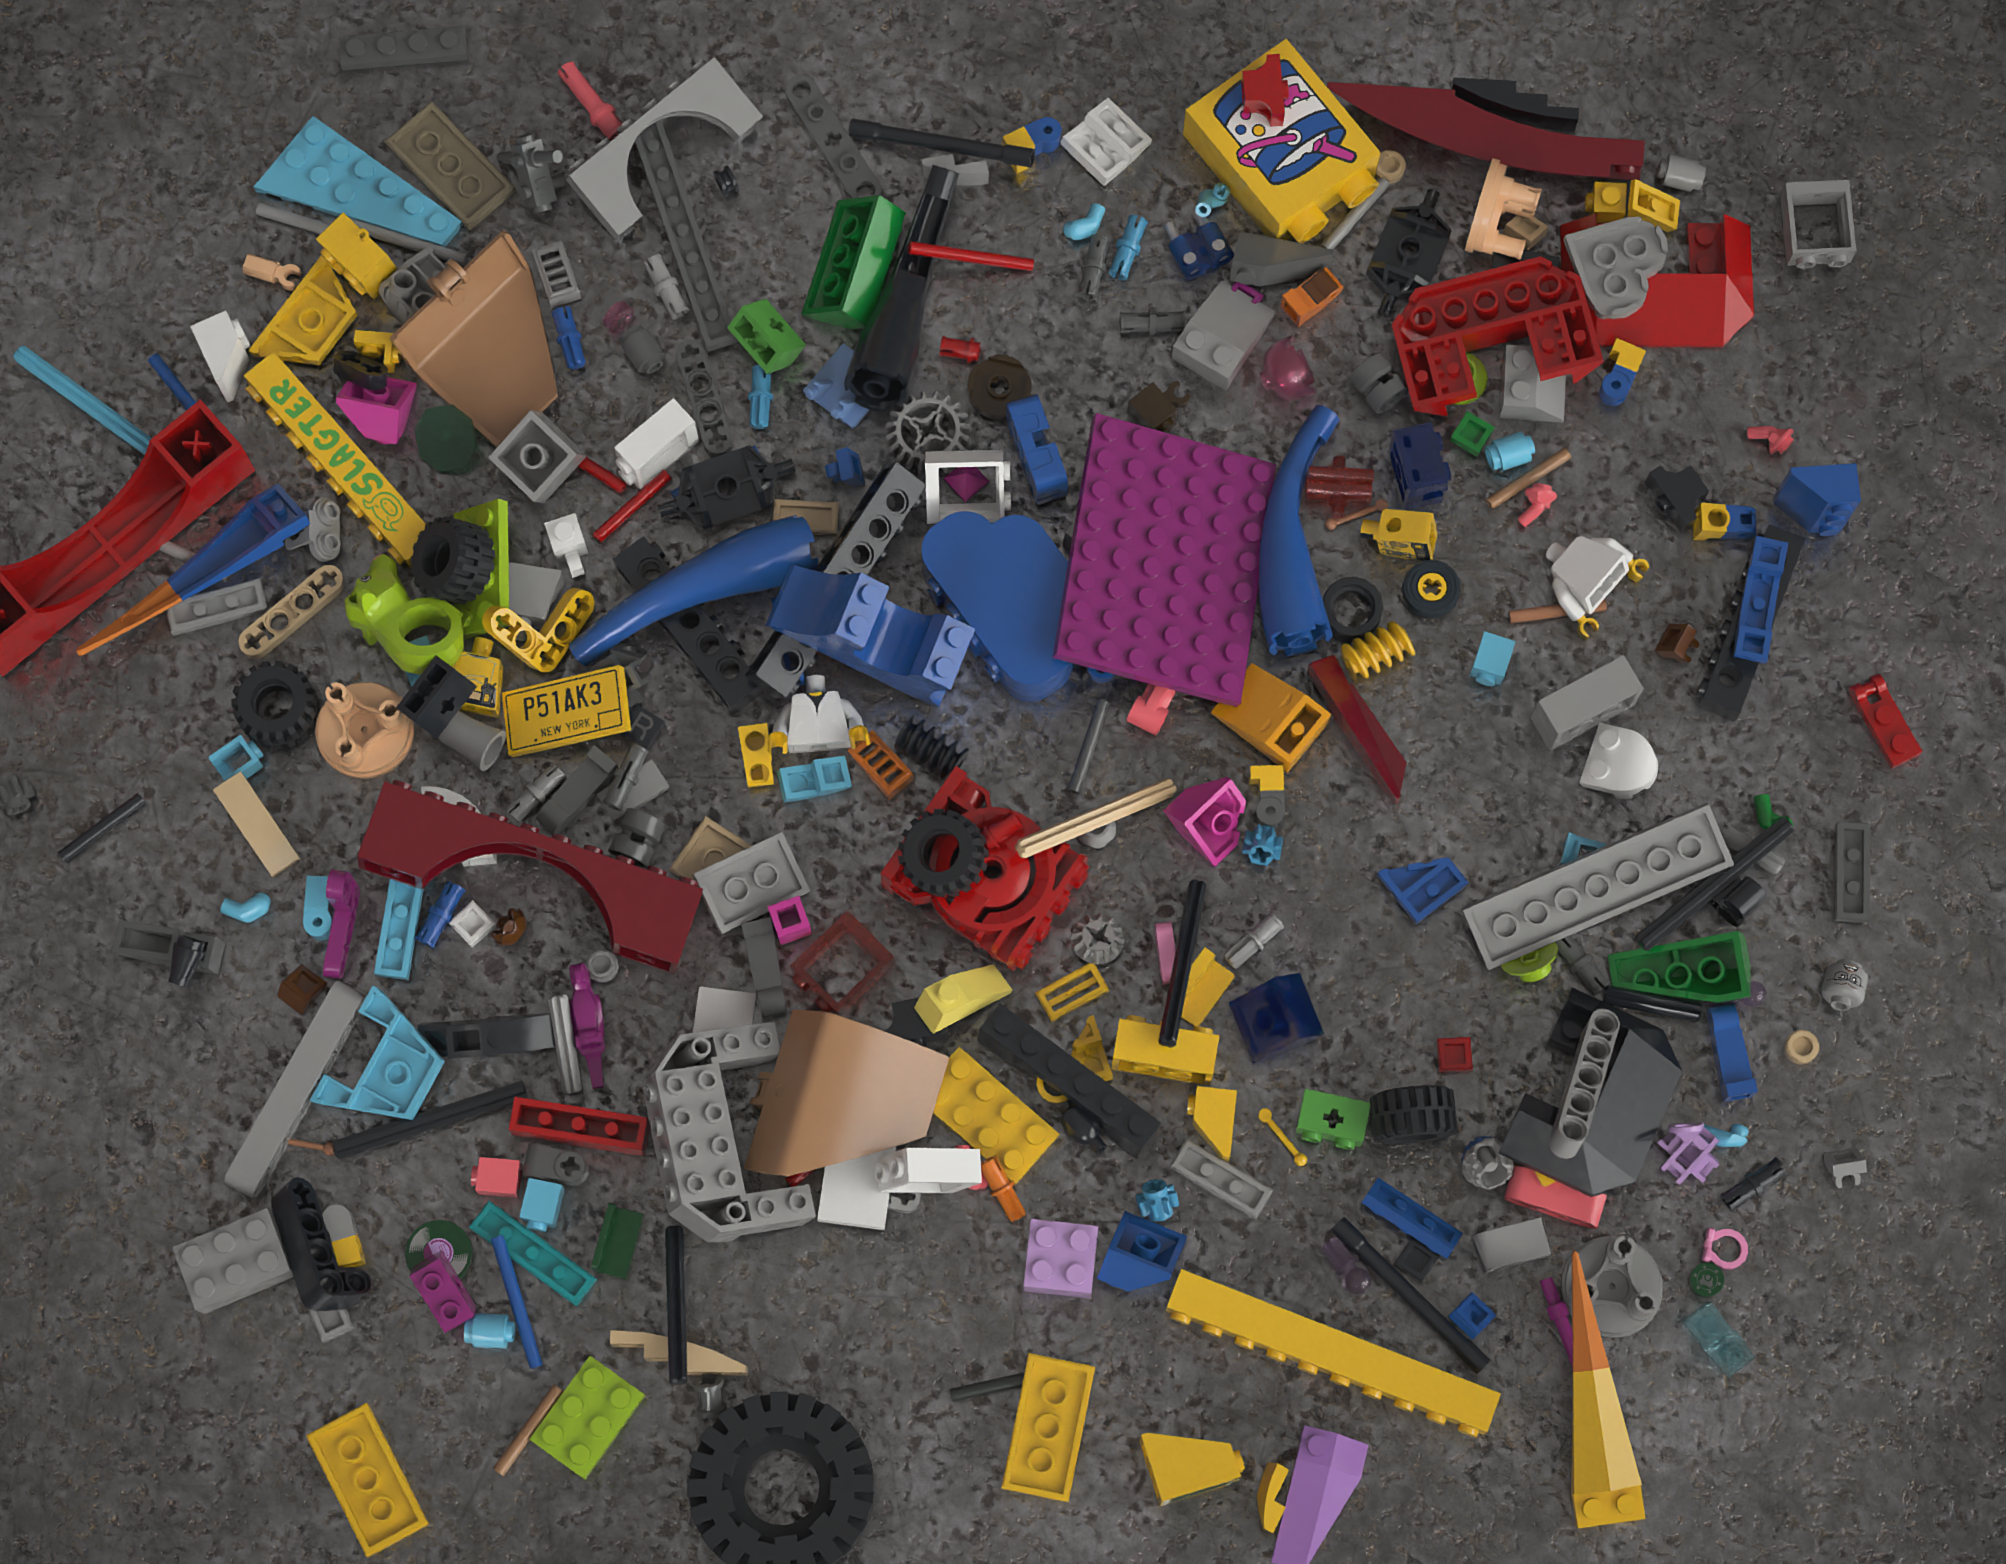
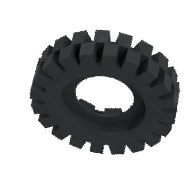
M788 1391L770 1392V1395L764 1396L757 1394L743 1399V1403L734 1408L730 1406L721 1413L713 1426L709 1425L701 1436V1443L697 1451L694 1450L689 1465L691 1469L690 1476L687 1479V1497L690 1501V1512L694 1524L701 1534V1538L710 1550L726 1564H835L841 1558L844 1559L855 1547L854 1544L865 1531L871 1509H873L875 1495L872 1462L866 1446L850 1421L848 1422L835 1408L827 1403L824 1404L818 1401L815 1397L801 1393L799 1395L789 1394ZM787 1449L803 1455L810 1461L818 1475L819 1493L814 1507L804 1518L788 1525H774L761 1520L751 1511L745 1499L744 1481L750 1466L758 1457L772 1450Z

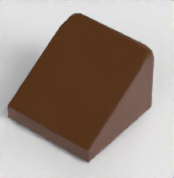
M301 964L281 982L277 996L302 1015L325 989L327 982Z

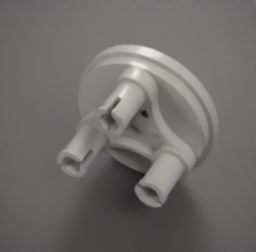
M1625 1236L1595 1238L1576 1249V1252L1579 1254L1601 1337L1622 1338L1644 1328L1656 1315L1663 1294L1661 1273L1652 1256L1643 1247L1635 1243L1631 1237L1626 1239ZM1572 1255L1564 1266L1560 1283L1561 1297L1563 1302L1565 1301L1571 1318Z

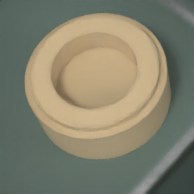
M1394 150L1381 152L1375 175L1376 178L1383 177L1389 184L1398 182L1403 177L1406 168L1404 157Z
M1797 1030L1791 1033L1785 1040L1784 1052L1791 1062L1799 1065L1807 1064L1817 1056L1819 1042L1813 1033L1807 1030Z

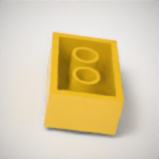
M1127 1015L1126 1019L1119 1018L1111 1070L1210 1086L1219 1042V1035L1213 1034L1212 1029L1199 1026L1193 1027V1031L1179 1028L1176 1045L1169 1048L1161 1046L1158 1042L1162 1021H1160L1159 1025L1146 1023V1018L1135 1015Z

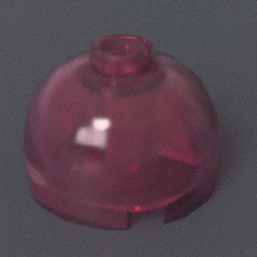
M1293 334L1280 339L1270 346L1263 358L1264 371L1259 373L1266 390L1273 389L1278 397L1288 401L1301 400L1318 392L1317 388L1310 387V384L1314 383L1315 379L1302 349L1296 351L1294 345H1292L1297 342Z

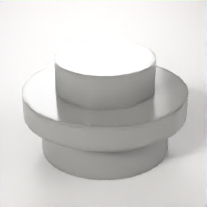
M596 950L586 960L590 978L595 982H609L618 973V960L608 950Z

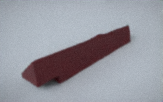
M1335 655L1313 661L1308 666L1307 675L1324 698L1325 706L1392 804L1396 805L1400 799L1407 762L1354 685L1348 683Z

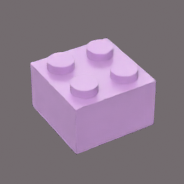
M1031 1219L1023 1291L1091 1298L1098 1226Z

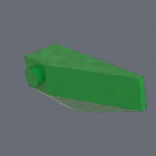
M1739 931L1657 945L1649 951L1641 948L1608 954L1612 986L1715 1003L1751 997V967L1746 937Z

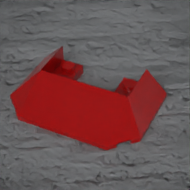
M1596 213L1560 225V266L1562 270L1566 272L1570 270L1575 273L1563 241L1565 235L1606 224L1596 222ZM1723 214L1720 223H1688L1686 226L1688 273H1656L1648 278L1649 288L1643 306L1626 318L1601 319L1596 316L1594 310L1589 306L1599 346L1613 347L1616 338L1637 347H1723L1731 340L1735 333L1754 317L1750 225L1726 214Z
M1542 256L1416 288L1409 297V303L1403 312L1398 314L1392 323L1413 410L1448 417L1446 405L1477 398L1466 352L1529 337L1540 381L1571 374L1573 385L1604 363L1580 275L1570 270L1566 272L1552 265V261Z

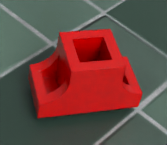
M1267 54L1266 62L1262 67L1256 70L1242 71L1243 114H1261L1269 121L1270 127L1283 126L1285 116L1284 99L1289 98L1288 80H1282L1280 54Z

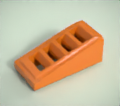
M872 730L868 733L870 743L873 742L876 745L872 751L862 757L859 753L867 747V743L864 740H859L855 744L856 749L850 748L847 752L885 796L891 800L913 782L915 777L904 762ZM882 752L884 756L871 766L868 762L878 753ZM890 761L892 765L879 775L876 771ZM898 770L900 774L888 784L885 779Z

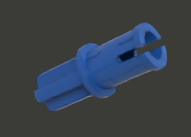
M565 306V313L563 307L556 308L551 313L558 333L556 341L562 347L567 367L577 370L585 366V358L579 341L582 337L581 333L576 330L571 307Z

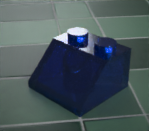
M1300 973L1274 977L1229 1002L1253 1064L1301 1047L1324 1035Z

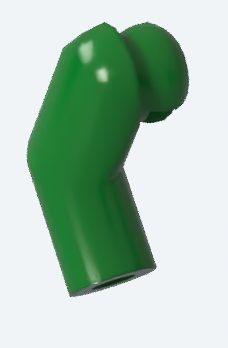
M1760 794L1753 797L1757 823L1764 830L1779 818L1784 817L1772 812L1769 794ZM1788 816L1784 817L1792 824L1793 827L1792 820Z

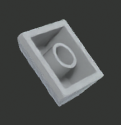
M1506 345L1501 363L1499 418L1563 423L1566 375L1540 381L1531 346Z

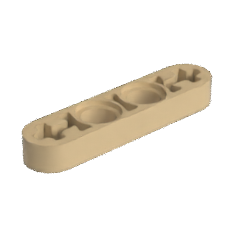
M333 565L320 567L246 628L238 640L243 654L253 660L265 657L335 599L345 587V578L340 569ZM327 575L331 578L336 576L334 578L336 585L333 587L328 584L324 586L323 578ZM314 584L323 595L320 599L315 590L311 588ZM302 594H309L313 597L312 606L305 610L297 608V598ZM277 615H285L288 618V625L283 630L277 631L271 628V621ZM263 626H265L268 633L271 636H273L271 640H269L266 635L262 637L264 635L263 631L261 630ZM252 637L255 640L260 639L259 644L261 647L257 650L254 647L249 648L248 640Z

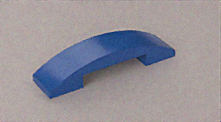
M1760 536L1755 537L1740 605L1734 657L1764 664L1767 663L1773 632L1771 628L1780 578L1784 571L1788 542Z

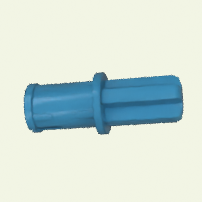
M760 365L752 367L751 392L748 393V399L751 401L749 425L757 430L768 427L769 405L773 400V395L770 393L772 373L767 374Z

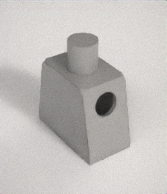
M509 562V609L531 627L532 625L543 627L554 610L564 586L565 579L562 570ZM524 630L520 631L515 640L526 641V632Z

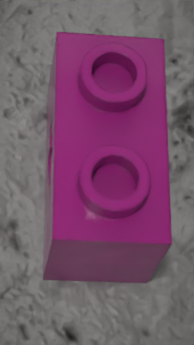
M442 1250L412 1267L409 1276L444 1333L475 1315L476 1304Z

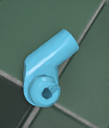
M1092 203L1086 218L1065 223L1063 227L1064 235L1073 240H1082L1091 237L1092 234H1096L1106 209L1102 205Z
M1704 1124V1127L1719 1140L1715 1146L1742 1147L1748 1141L1746 1137L1749 1130L1741 1124H1733L1730 1132Z

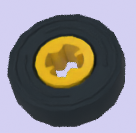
M1424 560L1415 564L1406 573L1402 584L1403 598L1408 608L1416 615L1425 618H1438L1448 614L1456 606L1461 593L1460 580L1455 570L1448 564L1438 560ZM1425 583L1431 586L1437 584L1439 586L1436 592L1438 595H1434L1432 592L1426 594L1424 592L1426 589Z

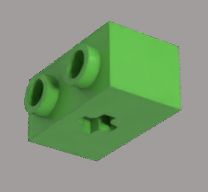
M767 299L742 306L727 327L767 374L791 366L806 346Z
M1305 1089L1302 1095L1295 1133L1302 1134L1301 1139L1305 1141L1321 1143L1322 1139L1335 1141L1334 1146L1338 1148L1354 1150L1355 1146L1361 1147L1364 1141L1370 1102ZM1330 1114L1336 1115V1121L1341 1123H1337L1335 1128L1328 1127L1329 1121L1323 1119H1328Z

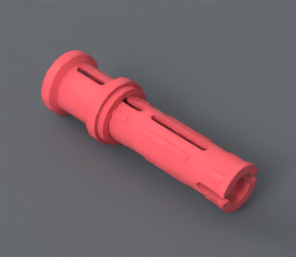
M574 62L565 63L561 66L562 69L558 70V76L562 78L588 111L590 123L594 127H598L604 136L612 141L620 134L617 128L623 124L615 114L616 109L613 105L604 103Z

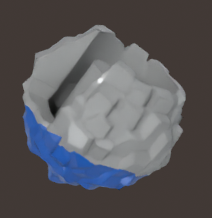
M1478 1136L1475 1137L1474 1141H1469V1144L1465 1147V1152L1461 1158L1462 1173L1466 1180L1476 1187L1479 1186L1488 1190L1505 1184L1506 1180H1509L1513 1175V1160L1498 1154L1502 1146V1142L1498 1138Z

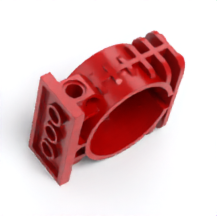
M955 766L924 812L928 811L932 814L934 809H943L946 812L948 810L955 811L969 819L983 831V826L987 825L989 827L1009 813L1011 809L992 807L989 791L969 779L965 771ZM1014 811L1024 828L1019 829L1002 841L999 848L995 846L989 849L984 844V847L989 850V857H984V863L988 864L987 867H999L1002 871L1001 875L996 879H990L981 870L978 876L982 879L978 884L973 881L970 884L971 890L968 892L959 891V896H956L950 905L946 901L949 895L938 897L926 891L921 892L922 889L911 883V879L906 877L902 871L905 869L904 866L899 864L898 856H902V851L897 848L880 872L882 888L891 894L895 892L914 906L932 903L934 909L950 929L972 941L978 949H984L990 953L991 957L996 961L1000 960L1005 963L1007 968L1013 972L1017 968L1023 970L1033 956L1031 952L1033 945L1036 941L1042 943L1052 928L1050 924L1055 914L1058 916L1062 915L1070 903L1068 898L1073 887L1079 889L1089 875L1087 871L1090 867L1087 864L1088 857L1083 853L1079 855L1073 851L1071 845L1066 842L1034 854L1036 876L1029 894L1013 908L1001 912H989L984 920L979 923L976 921L984 909L995 910L1008 907L1024 894L1030 879V863L1028 857L1021 858L1015 850V844H1017L1018 839L1042 830L1034 821ZM953 835L941 836L931 844L930 847L933 846L930 855L929 866L933 871L942 872L949 869L953 853L959 846L957 838Z

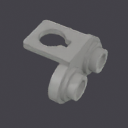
M319 498L310 504L309 510L304 511L310 525L300 532L296 540L293 535L286 538L285 547L287 550H293L309 543L312 555L319 561L327 562L336 558L340 551V509L332 500Z

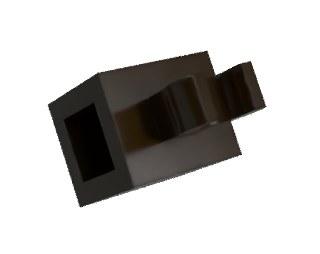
M1179 381L1172 382L1165 392H1162L1152 382L1128 401L1127 412L1139 425L1169 433L1176 426L1175 422L1177 421L1178 413L1176 408L1185 407L1190 402L1191 395L1187 393L1182 398L1174 396L1173 393L1180 388Z

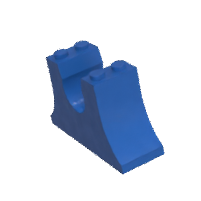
M790 565L765 626L933 707L940 706L945 691L952 688L975 628L948 615H924L900 607L885 599L890 586L861 572L836 575Z

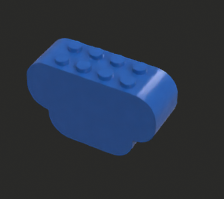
M969 511L950 514L932 526L926 533L921 548L923 576L930 588L927 590V593L937 607L942 604L948 612V616L975 628L968 650L975 658L980 656L985 662L986 666L983 668L993 683L999 681L1011 696L1028 702L1045 699L1064 686L1072 674L1073 663L1052 657L1068 561L1042 526L1035 520L1023 515L1005 516L991 524L982 515Z

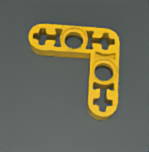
M580 588L567 590L539 632L512 610L499 605H493L485 611L482 624L486 632L529 667L541 672H550L557 667L568 650L569 643L576 638L594 609L595 601L593 595L586 590ZM577 598H579V603L581 604L579 609H577V604L575 603ZM569 613V616L573 617V619L566 617L565 614ZM498 615L501 616L500 620L510 626L508 629L498 626L496 621ZM563 621L566 625V632L558 639L555 635V628L558 623ZM524 630L527 640L522 647L518 648L515 639L517 634ZM548 641L555 643L556 646L552 647V644H549ZM542 651L544 652V656L546 657V660L544 662H542V658L540 657V653Z

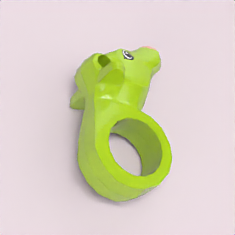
M379 554L374 557L368 572L356 580L352 593L344 600L345 613L350 625L356 629H361L365 641L370 646L379 641L392 660L408 673L421 675L436 655L452 667L464 650V631L461 619L463 613L447 601L427 597L411 600L399 579L396 561L391 556ZM422 625H436L448 631L445 638L432 645L419 646L411 644L404 639L411 630Z

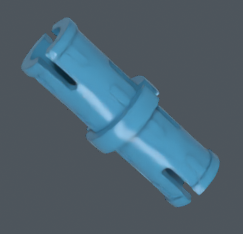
M1132 214L1128 216L1122 239H1118L1115 246L1117 252L1108 274L1115 278L1119 267H1122L1118 280L1125 281L1128 279L1133 259L1139 255L1141 249L1139 243L1148 221L1141 217L1137 228H1134L1138 215Z

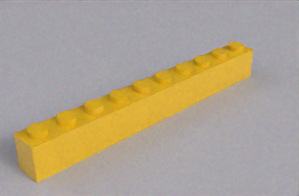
M1183 1269L1179 1273L1165 1310L1172 1313L1170 1318L1176 1322L1189 1325L1190 1321L1203 1325L1202 1331L1207 1334L1221 1338L1223 1333L1234 1337L1233 1343L1240 1347L1253 1350L1254 1346L1267 1350L1265 1355L1271 1359L1284 1363L1287 1358L1298 1362L1297 1368L1304 1372L1317 1375V1372L1321 1371L1331 1375L1329 1380L1335 1384L1349 1387L1351 1383L1362 1387L1361 1393L1368 1397L1380 1400L1382 1396L1395 1400L1393 1405L1407 1412H1413L1414 1408L1427 1413L1426 1419L1441 1425H1445V1422L1449 1421L1459 1425V1432L1477 1438L1478 1433L1484 1435L1488 1432L1501 1393Z

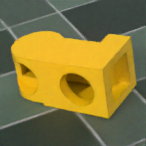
M762 723L738 727L748 788L773 785L772 753L768 752V724Z

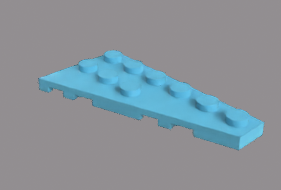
M314 116L311 117L254 185L256 192L265 195L268 193L281 197L284 201L298 202L311 206L314 210L339 217L344 212L349 218L443 247L448 245L463 226L460 219Z

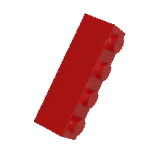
M514 1097L508 1130L513 1136L645 1157L650 1123L648 1117Z

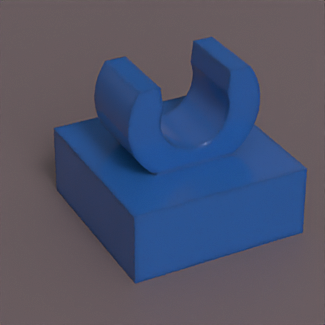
M848 447L836 450L838 462L825 465L827 478H833L834 482L843 481L852 488L865 485L859 454Z

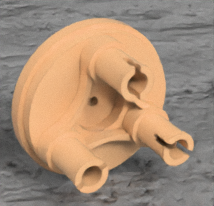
M1492 158L1465 251L1473 253V250L1488 254L1496 252L1521 260L1526 240L1499 234V230H1497L1501 214L1504 215L1505 212L1533 220L1542 189L1514 182L1515 178L1504 176L1507 165L1501 164L1500 160Z
M337 682L332 683V690L329 687L326 688L325 695L328 700L322 706L315 726L317 745L324 759L336 771L353 778H375L392 771L405 759L414 739V721L396 708L403 698L391 688L378 683L359 682L348 686Z

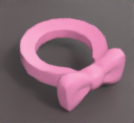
M1713 1227L1706 1229L1702 1262L1707 1263L1711 1261L1721 1269H1734L1746 1260L1748 1244L1738 1231L1722 1229L1715 1232ZM1723 1236L1733 1237L1740 1245L1739 1257L1733 1262L1721 1260L1711 1250L1712 1242Z

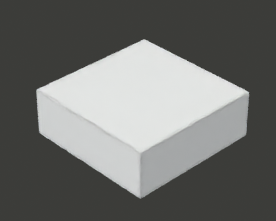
M473 900L449 923L471 948L496 927L493 920Z

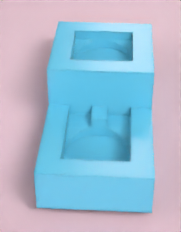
M845 755L816 759L811 764L779 768L777 771L783 803L828 795L852 787Z

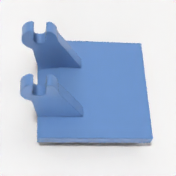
M843 343L803 389V393L806 394L805 396L808 399L814 400L830 412L833 418L839 419L853 430L870 410L854 402L856 396L850 389L845 391L844 381L854 351Z

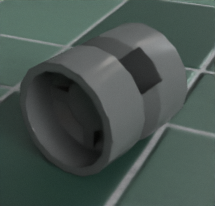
M1381 352L1371 356L1359 365L1349 378L1360 393H1367L1366 401L1377 414L1383 413L1394 406L1408 392L1406 382L1399 374L1391 373L1393 366Z
M627 808L620 823L622 832L615 834L608 851L615 857L620 855L634 860V866L647 868L655 852L652 844L659 843L666 825L645 812ZM630 836L642 841V845L629 840Z

